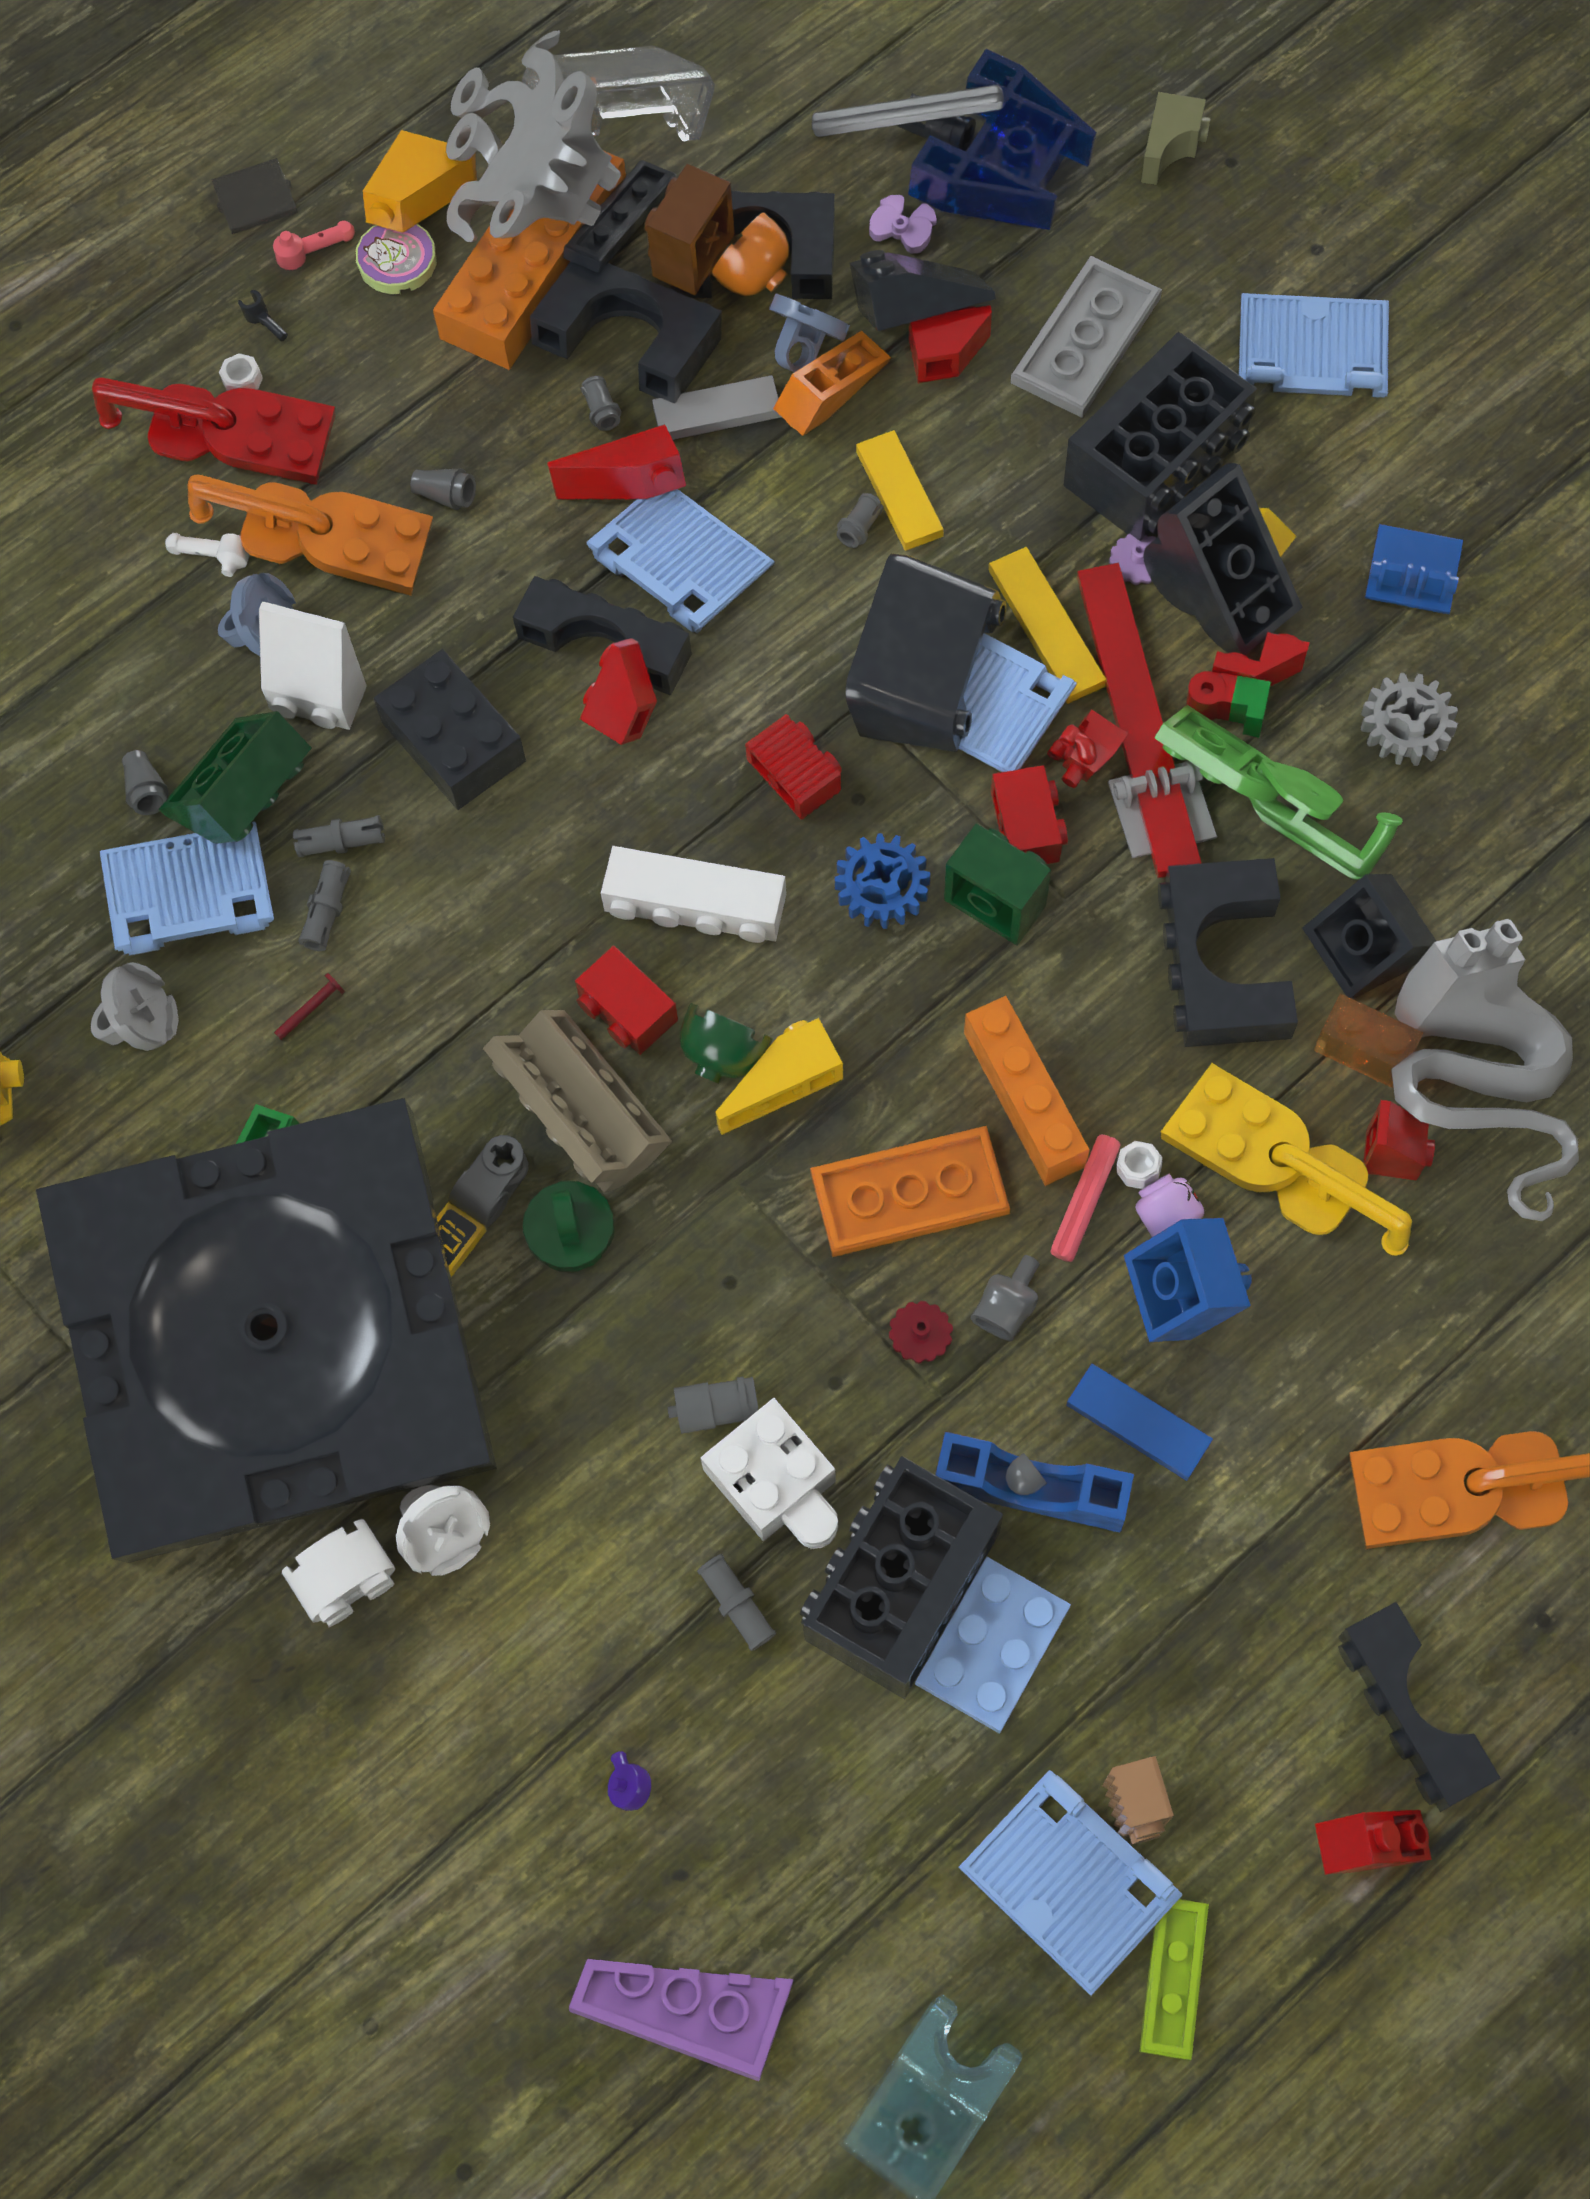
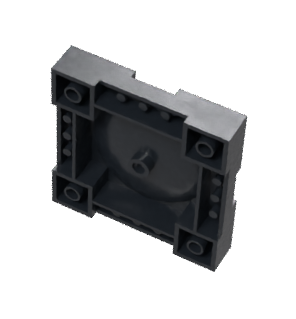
M405 1098L268 1131V1136L182 1158L171 1155L36 1189L64 1326L69 1329L87 1416L83 1418L112 1559L131 1563L221 1540V1537L333 1508L400 1491L408 1492L421 1486L435 1485L497 1469L435 1213L434 1198L414 1114ZM269 1318L276 1319L278 1330L275 1336L267 1341H260L257 1336L260 1323Z

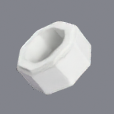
M236 354L225 359L219 371L227 391L236 388L258 390L263 379L254 357L243 354Z
M1134 1141L1120 1149L1117 1174L1126 1186L1143 1189L1159 1179L1162 1156L1153 1144Z

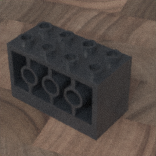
M1176 333L1068 439L1063 486L1126 534H1131L1139 541L1150 532L1153 534L1158 533L1157 525L1159 518L1193 491L1204 478H1209L1219 470L1224 462V458L1231 451L1237 453L1247 443L1250 437V432L1248 431L1249 423L1256 410L1253 404L1257 388L1182 333Z
M901 1456L895 1468L887 1464L874 1486V1490L877 1491L874 1497L875 1502L870 1509L862 1506L849 1529L852 1532L849 1546L846 1551L838 1547L825 1569V1573L828 1574L825 1581L826 1585L821 1593L813 1589L805 1601L800 1615L803 1616L801 1624H803L806 1642L905 1699L998 1538L1003 1514ZM917 1527L927 1530V1534L915 1536L911 1534V1529ZM901 1569L903 1576L890 1578L886 1576V1570ZM877 1610L879 1618L877 1620L872 1619L871 1621L862 1619V1611Z

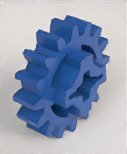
M878 833L876 843L870 844L865 837L860 838V850L857 851L849 846L845 849L847 861L838 860L837 873L839 876L835 877V890L841 891L838 893L840 906L850 904L849 917L851 919L861 913L864 915V926L869 927L874 919H880L882 929H887L889 919L895 918L900 925L905 924L906 911L916 916L919 914L920 904L918 901L927 902L928 889L926 886L930 885V872L924 871L926 869L925 856L914 858L916 855L915 844L911 843L905 848L900 847V836L898 835L892 839L891 843H885L883 834ZM863 865L865 868L864 872L856 875V880L853 881L855 873ZM912 880L908 892L901 897V889L908 887V882Z

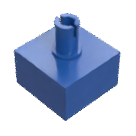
M1223 1218L1181 1219L1124 1255L1149 1342L1191 1340L1251 1306L1246 1291L1251 1285L1252 1277L1251 1275H1241L1243 1272H1248L1249 1268L1243 1263H1237Z

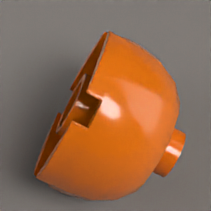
M761 213L741 232L743 236L734 245L731 244L711 271L712 275L722 286L738 295H756L765 288L773 292L787 276V273L783 270L789 257V244L786 235L773 219L769 218L765 213Z

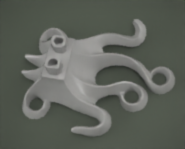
M559 30L552 31L541 37L528 49L522 58V64L535 70L539 76V83L533 90L520 81H507L489 91V82L480 68L470 70L456 87L451 101V112L461 119L454 127L446 146L447 156L449 159L467 161L478 150L488 162V167L479 181L466 182L460 186L453 196L447 211L448 227L467 242H475L478 238L471 228L470 222L476 210L483 204L496 207L490 222V234L494 238L505 239L515 237L541 218L566 221L575 225L576 221L592 226L601 212V206L589 199L596 185L598 184L607 191H610L616 186L621 177V172L610 162L612 156L601 149L591 131V117L597 98L596 85L582 71L574 72L564 80L556 59L548 51L558 43L560 37ZM510 102L515 114L514 127L503 145L482 118L491 114L505 103ZM514 209V211H513L511 217H510V218L508 219V221H507V218H508V216H509L511 210Z

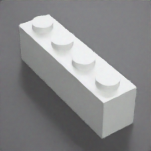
M612 846L601 897L604 911L610 912L611 915L620 919L632 920L635 917L651 919L656 924L664 927H676L679 924L696 927L698 931L709 935H719L721 932L739 935L742 939L754 943H760L764 940L776 942L786 898V882L783 875Z

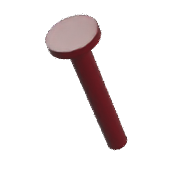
M329 973L324 975L329 982L274 1031L280 1040L286 1037L336 990L342 995L345 993V990Z

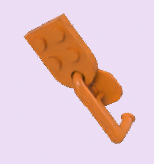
M192 475L188 480L189 515L195 523H205L212 518L214 509L207 501L247 512L241 531V544L244 550L251 556L283 564L304 554L311 564L324 572L406 595H412L431 530L433 516L347 492L326 493L311 501L303 490L275 482L262 484L254 490L203 475Z
M1536 1431L1503 1435L1494 1442L1488 1452L1471 1441L1459 1438H1446L1350 1452L1366 1549L1469 1535L1484 1528L1495 1515L1519 1530L1551 1526L1564 1517L1568 1508V1497L1564 1481L1590 1477V1453L1559 1458L1558 1449L1554 1441L1546 1434ZM1468 1474H1470L1464 1486V1479Z

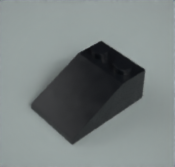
M883 250L866 252L860 256L861 260L850 263L858 309L877 331L996 299L994 290L971 270L890 252L884 253Z

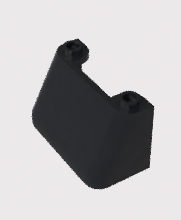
M891 553L888 556L846 682V702L860 737L947 751H958L962 736L967 737L971 728L972 713L966 710L963 696L983 633H993L997 626L1003 625L1006 617V601L1001 599L999 591L909 555Z

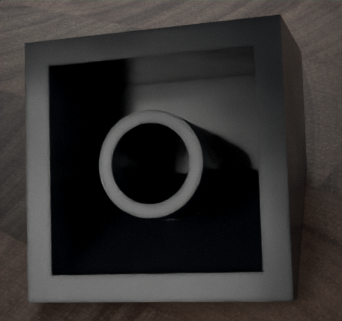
M1365 874L1302 927L1348 1000H1353L1407 972L1420 961L1432 944L1436 942L1392 874Z

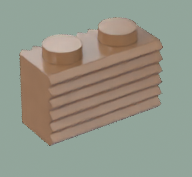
M1156 1756L1111 1769L1102 1787L1108 1789L1105 1796L1111 1799L1108 1806L1113 1808L1111 1816L1116 1818L1114 1826L1119 1828L1117 1833L1122 1838L1130 1836L1132 1845L1161 1837L1160 1833L1165 1832L1164 1826L1174 1815Z

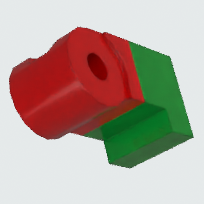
M1203 671L1191 678L1188 685L1186 705H1189L1210 720L1217 718L1244 724L1243 735L1260 738L1271 682L1226 673Z

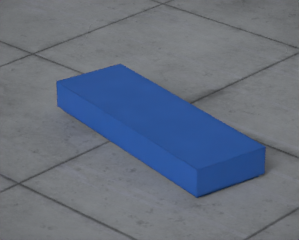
M1094 1364L1090 1365L1066 1404L1069 1408L1188 1481L1213 1440L1210 1436Z

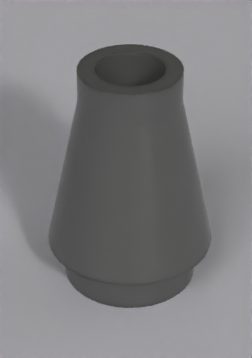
M462 468L426 471L417 469L411 477L410 486L413 494L424 496L454 510H459L461 507L468 508L474 500L476 491L475 478L472 474H467Z
M131 751L122 758L126 802L140 815L158 813L160 811L159 808L167 800L169 794L168 787L154 769L144 751Z

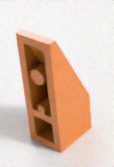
M860 331L794 372L773 409L791 427L804 436L829 419L889 362L891 357L863 331Z

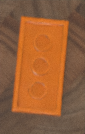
M987 1126L810 1168L832 1257L1010 1214V1206Z

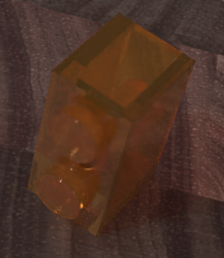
M1340 993L1320 1032L1314 1051L1394 1089L1392 1068L1415 1052L1424 1032Z

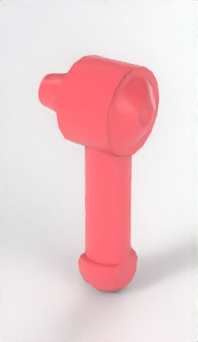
M340 221L337 226L304 238H300L289 231H283L273 243L277 264L285 270L298 269L305 263L306 254L341 241L348 242L352 240L355 235L354 227L348 221Z

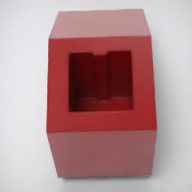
M990 305L981 307L969 306L909 323V344L918 383L958 377L991 335L992 310Z
M631 638L612 643L603 652L599 661L600 673L596 682L588 688L584 695L583 704L585 708L580 717V720L621 745L642 737L657 703L639 642Z
M1421 1810L1362 1812L1315 1824L1325 1875L1354 1873L1432 1860L1428 1846L1429 1833L1423 1822Z

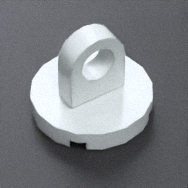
M427 1485L418 1487L409 1492L401 1501L400 1509L403 1517L400 1519L396 1533L397 1549L412 1570L421 1573V1571L430 1572L432 1576H437L460 1569L473 1559L481 1549L479 1542L483 1534L488 1535L490 1528L489 1512L473 1491L462 1486L438 1487Z

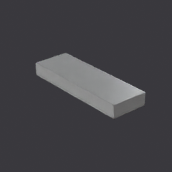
M772 375L682 393L675 404L662 398L652 400L657 426L665 424L673 440L781 418L773 409L778 400V395Z

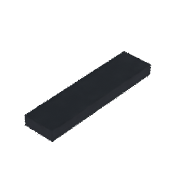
M640 160L600 205L601 212L594 225L584 224L564 246L563 258L600 273L646 220L650 211L656 208L665 198L667 186L671 179L676 177V174Z

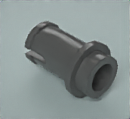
M601 376L587 378L582 383L583 387L580 389L591 411L589 415L590 422L601 431L615 428L620 423L621 409L618 404L613 402L605 379Z
M863 493L848 517L842 518L838 522L837 537L844 545L856 548L867 541L868 530L884 510V506L879 505L881 501L876 496Z

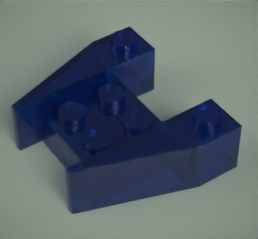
M985 49L967 77L966 89L991 85L1001 86L1004 95L1003 108L996 111L976 113L987 120L967 152L930 135L912 163L908 195L943 212L1050 230L1058 196L1045 190L1064 157L1086 167L1089 166L1097 132L1022 65Z

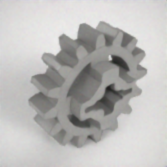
M1400 673L1396 684L1386 677L1383 679L1380 689L1374 687L1371 689L1368 701L1364 703L1361 715L1365 718L1361 725V731L1371 732L1367 741L1368 746L1380 744L1382 749L1379 756L1384 758L1389 753L1395 754V763L1397 765L1402 763L1404 757H1410L1414 766L1419 765L1422 755H1425L1430 761L1435 760L1439 749L1447 750L1452 739L1451 737L1454 736L1458 723L1454 722L1458 709L1454 706H1447L1452 695L1450 692L1439 695L1436 692L1439 682L1436 680L1429 686L1424 685L1422 674H1418L1414 682H1408L1405 673ZM1395 700V704L1387 705L1389 702ZM1387 705L1386 710L1381 711L1383 707ZM1433 728H1437L1432 735L1424 739L1423 734H1429Z

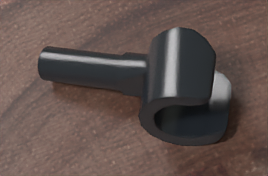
M250 291L255 302L252 305H245L241 300H238V304L247 322L265 325L280 341H284L287 338L288 334L268 314V309L258 291Z

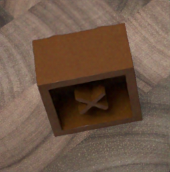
M686 164L678 178L673 177L666 189L665 198L658 208H653L650 211L645 222V231L648 234L649 242L648 257L651 259L653 277L696 295L734 236L731 182L689 164Z

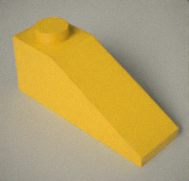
M819 1018L811 1022L802 1020L793 1023L784 1030L782 1035L775 1039L715 1112L717 1126L721 1135L843 1079V1063Z

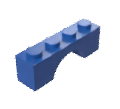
M945 1432L935 1475L983 1502L1121 1532L1126 1517L1134 1474L1087 1463L1077 1466H1063L1030 1460L1047 1484L1033 1494L1019 1495L1009 1488L1006 1481V1472L1010 1463L1019 1456L1008 1453L989 1441Z

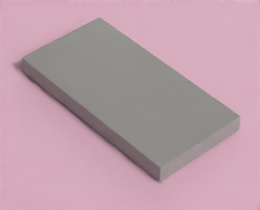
M1090 256L1012 373L1011 384L1083 418L1159 302L1162 289Z

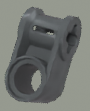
M499 1135L492 1138L486 1143L484 1149L470 1168L458 1179L450 1193L449 1202L484 1226H491L501 1215L509 1198L527 1175L528 1161L521 1144L515 1138L508 1135ZM512 1155L514 1163L510 1165L504 1162L499 1166L497 1160L500 1157L509 1159Z

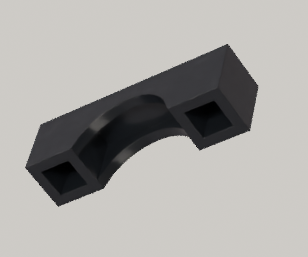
M534 576L513 615L518 639L553 652H557L567 643L582 637H602L615 643L631 638L639 642L653 689L668 695H672L692 655L690 635L679 625L672 622L661 623L650 619L634 608L628 607L623 609L612 605L597 594L588 593L585 595L570 589L566 584L556 579L545 580Z
M1397 1602L1351 1625L1340 1634L1339 1639L1342 1644L1338 1646L1343 1661L1352 1672L1358 1670L1368 1687L1364 1689V1695L1368 1704L1377 1716L1382 1714L1385 1716L1393 1730L1389 1734L1391 1743L1403 1760L1410 1759L1419 1775L1415 1778L1418 1790L1429 1805L1435 1803L1439 1811L1442 1812L1501 1779L1475 1734L1443 1732L1428 1724L1415 1710L1408 1694L1407 1673L1412 1658L1422 1644Z

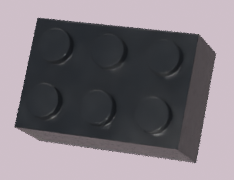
M443 649L373 698L383 725L457 810H460L526 762L520 736Z

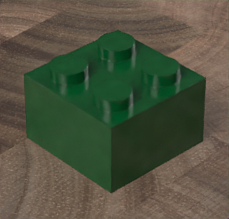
M976 823L946 863L944 901L1018 946L1047 905L1051 869L1047 867L1046 862L1037 854L1030 851L1024 853L1011 845L1007 837L1001 832L992 828L987 830Z

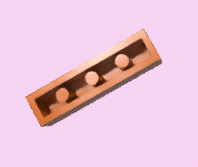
M1007 996L966 1013L964 1035L1044 1185H1049L1085 1168L1089 1148Z

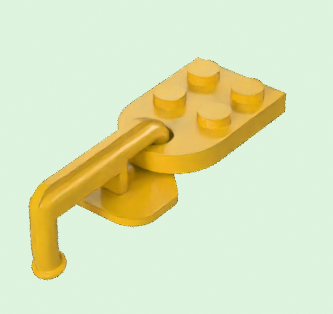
M1211 1063L1161 1130L1162 1140L1236 1185L1254 1192L1276 1191L1282 1215L1309 1233L1324 1235L1334 1231L1350 1209L1353 1208L1388 1229L1383 1234L1381 1242L1383 1249L1388 1254L1398 1256L1403 1254L1408 1248L1412 1225L1410 1215L1366 1188L1368 1171L1361 1160L1335 1145L1310 1148L1307 1128L1296 1113Z

